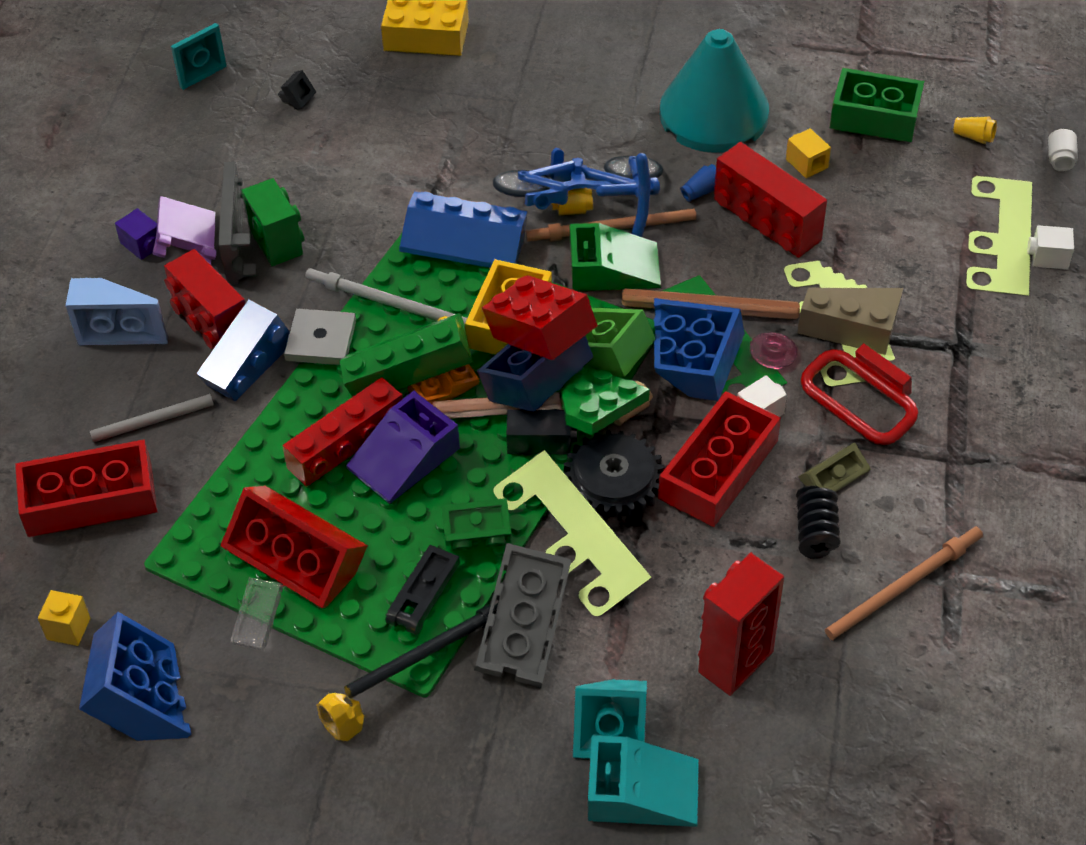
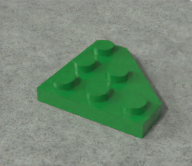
M587 364L559 390V398L562 409L565 412L566 425L590 435L649 401L650 395L649 388L638 385L633 380L619 378L612 375L609 371L598 370Z

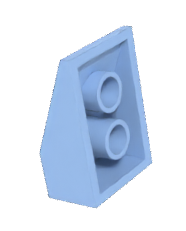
M71 278L65 306L78 345L168 344V336L158 299L103 278Z

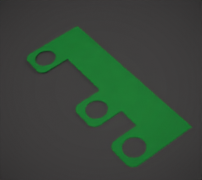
M700 275L663 290L665 292L716 295ZM744 330L745 335L733 363L742 375L726 381L722 394L725 391L728 392V387L732 384L739 383L748 387L766 375L775 384L777 383L781 386L787 384V381Z

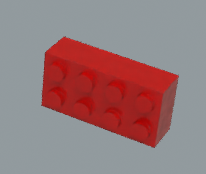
M741 141L717 158L714 200L719 205L733 212L742 221H746L759 230L761 234L769 237L784 250L789 251L798 258L822 241L827 199Z
M725 391L660 474L658 499L715 527L778 442L781 417Z
M145 439L15 463L19 516L28 537L158 513L152 464Z
M751 552L741 562L739 560L735 561L728 569L726 577L718 584L716 582L711 584L703 596L704 612L701 617L703 623L700 634L701 646L698 653V672L729 696L774 652L784 575Z

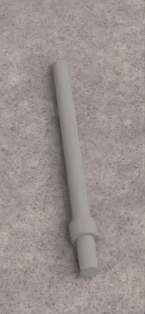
M311 268L306 271L305 278L307 280L323 284L326 289L335 292L345 291L436 321L444 316L450 317L455 315L454 313L346 280L343 275L334 272L327 274ZM462 316L465 327L467 318Z

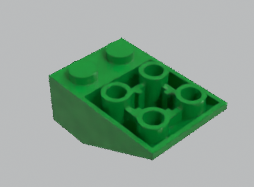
M601 223L570 224L572 290L661 288L657 242Z

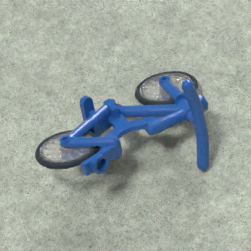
M555 148L551 153V166L534 170H511L500 173L493 179V186L503 194L525 197V205L527 207L536 206L540 210L549 207L550 203L566 204L568 201V191L576 188L595 189L596 194L601 197L636 195L638 206L632 234L643 237L649 213L650 195H656L660 192V183L657 178L662 175L663 167L659 162L647 158L644 153H639L637 156H619L608 160L604 165V172L583 165V159L573 158L572 161L564 162V152L560 148Z

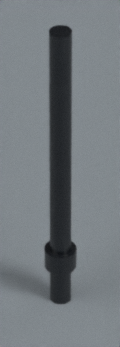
M498 603L494 605L492 614H496ZM488 604L476 611L475 616L344 686L346 695L352 699L477 629L485 628L491 605Z

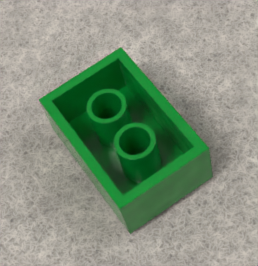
M842 68L832 105L830 129L912 142L924 81Z

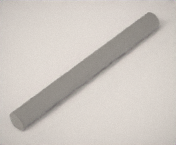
M207 394L91 430L90 434L93 443L214 406L211 395Z

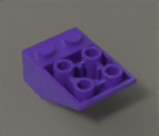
M413 391L390 408L348 462L346 468L391 504L460 449L458 425L421 395Z

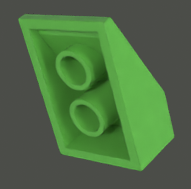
M592 308L598 326L585 335L593 354V358L587 365L598 370L609 371L617 377H625L656 339L646 315L642 309Z

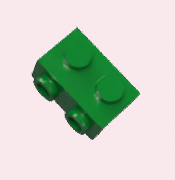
M507 498L441 505L446 546H453V550L473 548L472 543L486 542L488 547L506 544V539H511L512 532Z

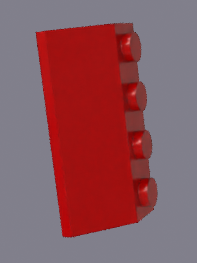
M265 485L243 488L220 546L319 607L326 608L356 575L368 545Z

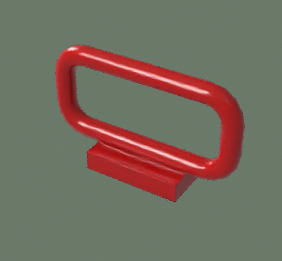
M864 343L855 351V358L845 351L832 349L820 354L806 367L800 381L804 392L875 444L888 445L895 443L915 424L918 418L916 403L909 397L912 393V377ZM833 361L840 362L900 405L906 412L905 416L892 430L881 433L815 386L813 378L828 363Z

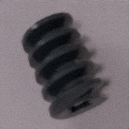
M818 486L802 487L796 493L798 509L797 526L799 530L798 548L800 553L807 558H822L827 556L830 551L838 548L841 543L838 536L840 533L838 525L839 516L837 514L839 511L837 505L838 496L831 489Z

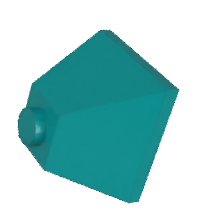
M217 23L171 46L179 86L182 90L227 67L220 28Z
M611 679L576 686L573 757L590 758L592 735L629 737L645 742L647 681Z

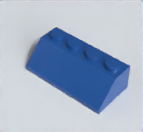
M414 191L407 207L399 251L491 268L494 259L517 264L525 239L527 211L518 210L514 207L494 206L486 202L461 200L458 197H443L429 192Z

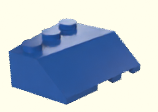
M654 298L655 372L689 397L718 401L745 335L741 309Z
M117 612L93 635L79 710L137 741L188 738L191 735L190 725L184 723L182 714L186 704L184 697L179 696L176 681L180 679L174 643Z

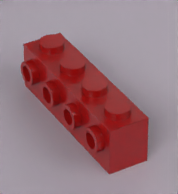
M381 377L283 444L287 469L308 487L355 454L390 408L403 399L402 394Z

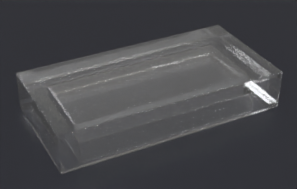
M249 577L230 639L232 644L265 651L283 591V586L280 583Z

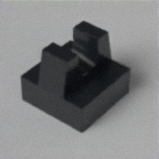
M303 70L296 71L280 87L282 91L278 95L283 103H291L294 109H300L315 95L316 90Z

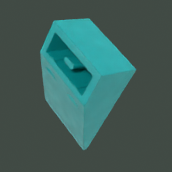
M592 735L588 821L697 827L699 759L629 737Z

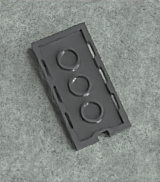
M224 162L219 250L226 281L231 286L239 285V279L243 277L256 276V263L244 264L243 258H241V246H250V233H242L244 202L240 186H243V180L238 177L236 162Z
M509 543L506 544L474 671L501 677L503 671L515 674L514 681L541 688L571 559ZM503 570H506L504 583H500ZM560 584V585H562V586H561L559 598H557V597H556V593H557L558 585ZM497 600V601H499V602H498L496 614H492V613H493V609H494V605H495V601ZM552 614L554 615L552 628H548ZM491 631L488 646L484 645L487 632ZM545 645L547 646V649L545 653L544 660H542L541 657Z

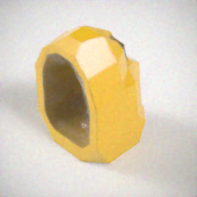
M330 693L316 705L320 720L326 730L336 740L349 741L362 731L364 715L359 701L353 698L350 699L345 694Z

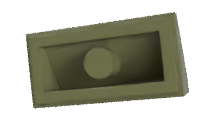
M854 442L798 477L805 486H818L837 492L870 471L871 468Z

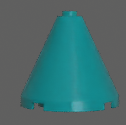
M723 29L710 31L704 37L664 91L660 101V120L665 131L670 130L674 133L678 143L703 152H726L740 141L745 142L751 138L753 141L757 140L765 131L769 118V103L765 93L732 34Z

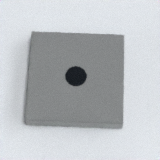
M296 308L284 353L285 360L340 365V360L349 353L356 324V314Z

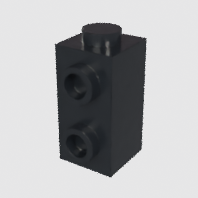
M524 409L507 410V454H540L545 450L547 454L567 455L571 453V442H577V429L566 425L564 410H535L534 412Z

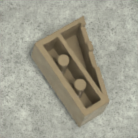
M808 288L801 307L797 333L859 348L864 343L875 352L886 355L904 288Z

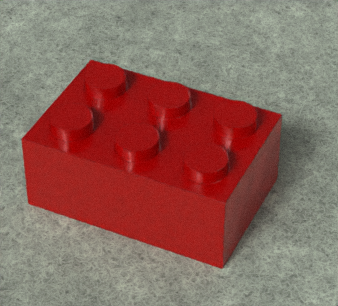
M192 249L164 265L167 276L164 281L172 296L170 304L173 310L178 315L182 314L190 328L194 332L199 331L207 346L213 349L246 303L245 299L195 249Z
M529 275L517 279L514 285L504 292L495 295L492 301L482 307L493 339L550 360L555 359L598 326L587 294Z

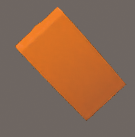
M467 364L410 385L407 390L409 393L417 392L433 405L435 401L451 400L465 393L479 383V378L471 366Z

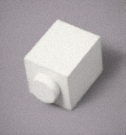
M1037 225L1034 237H1029L1027 253L1032 255L1033 267L1069 269L1074 251L1073 228Z
M767 375L738 392L737 397L779 417L785 413L787 394L781 385L775 384Z

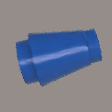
M713 164L709 166L704 165L680 187L683 197L688 202L714 192L716 166Z

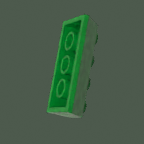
M458 313L348 354L340 360L343 383L353 397L381 377L396 390H400L473 363L463 318Z

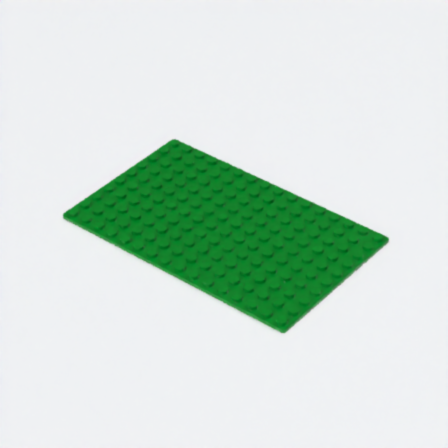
M401 233L362 283V285L450 313H460L463 317L468 318L490 268L400 252ZM353 295L340 311L356 314V324L348 354L437 322L436 320L357 295ZM587 295L592 308L624 309ZM646 317L655 336L654 320ZM654 341L625 377L619 378L632 380L654 346ZM470 349L473 363L469 365L478 376L479 383L451 400L488 397L477 371L495 354ZM300 362L149 555L144 565L146 570L154 575L370 673L475 616L477 610L489 604L494 595L506 544L525 547L548 509L535 494L515 510H508L512 536L511 539L505 540L506 544L488 547L486 542L472 543L473 548L453 550V546H446L441 505L498 499L494 495V487L538 454H507V415L457 418L451 420L458 425L460 449L391 504L346 468V465L355 454L306 487L287 469L282 445L345 403L352 396L343 383L340 365ZM408 387L397 390L402 394V398L410 394L407 390ZM577 429V442H571V453H574L575 444L582 446L583 438L586 437L590 440L594 438V434L590 435ZM548 454L564 473L563 465L567 462V455ZM515 482L507 484L503 489V496L508 501H517L523 495L522 486ZM266 485L368 545L356 575L326 608L319 607L220 546L244 487ZM429 545L459 556L460 565L425 619L421 632L418 635L407 632L404 626L399 624L393 626L386 623L385 617L391 604ZM503 570L500 583L505 579L506 570ZM407 606L404 612L412 615L415 609ZM468 635L386 679V681L418 696L428 697Z

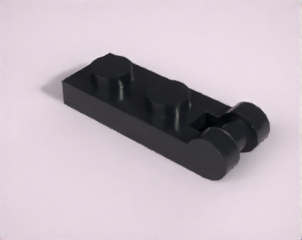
M429 545L388 609L385 622L393 626L399 624L406 627L407 632L418 635L423 628L425 619L460 565L459 556ZM407 606L415 609L412 615L404 612Z

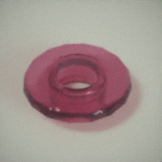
M766 332L753 338L750 343V353L753 359L760 365L767 368L780 369L791 365L795 361L797 347L785 335ZM768 347H776L780 350H771Z

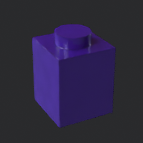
M137 208L115 222L119 241L125 248L140 260L153 253L157 232V223Z

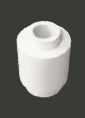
M1058 129L1048 137L1049 162L1055 170L1068 171L1075 166L1078 160L1077 136L1071 130Z

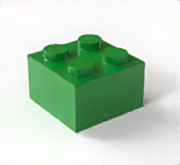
M274 178L241 189L249 231L271 267L303 255L302 242L305 241V238L298 225V222L301 221V215L296 205L291 206L286 189L284 187L280 188Z

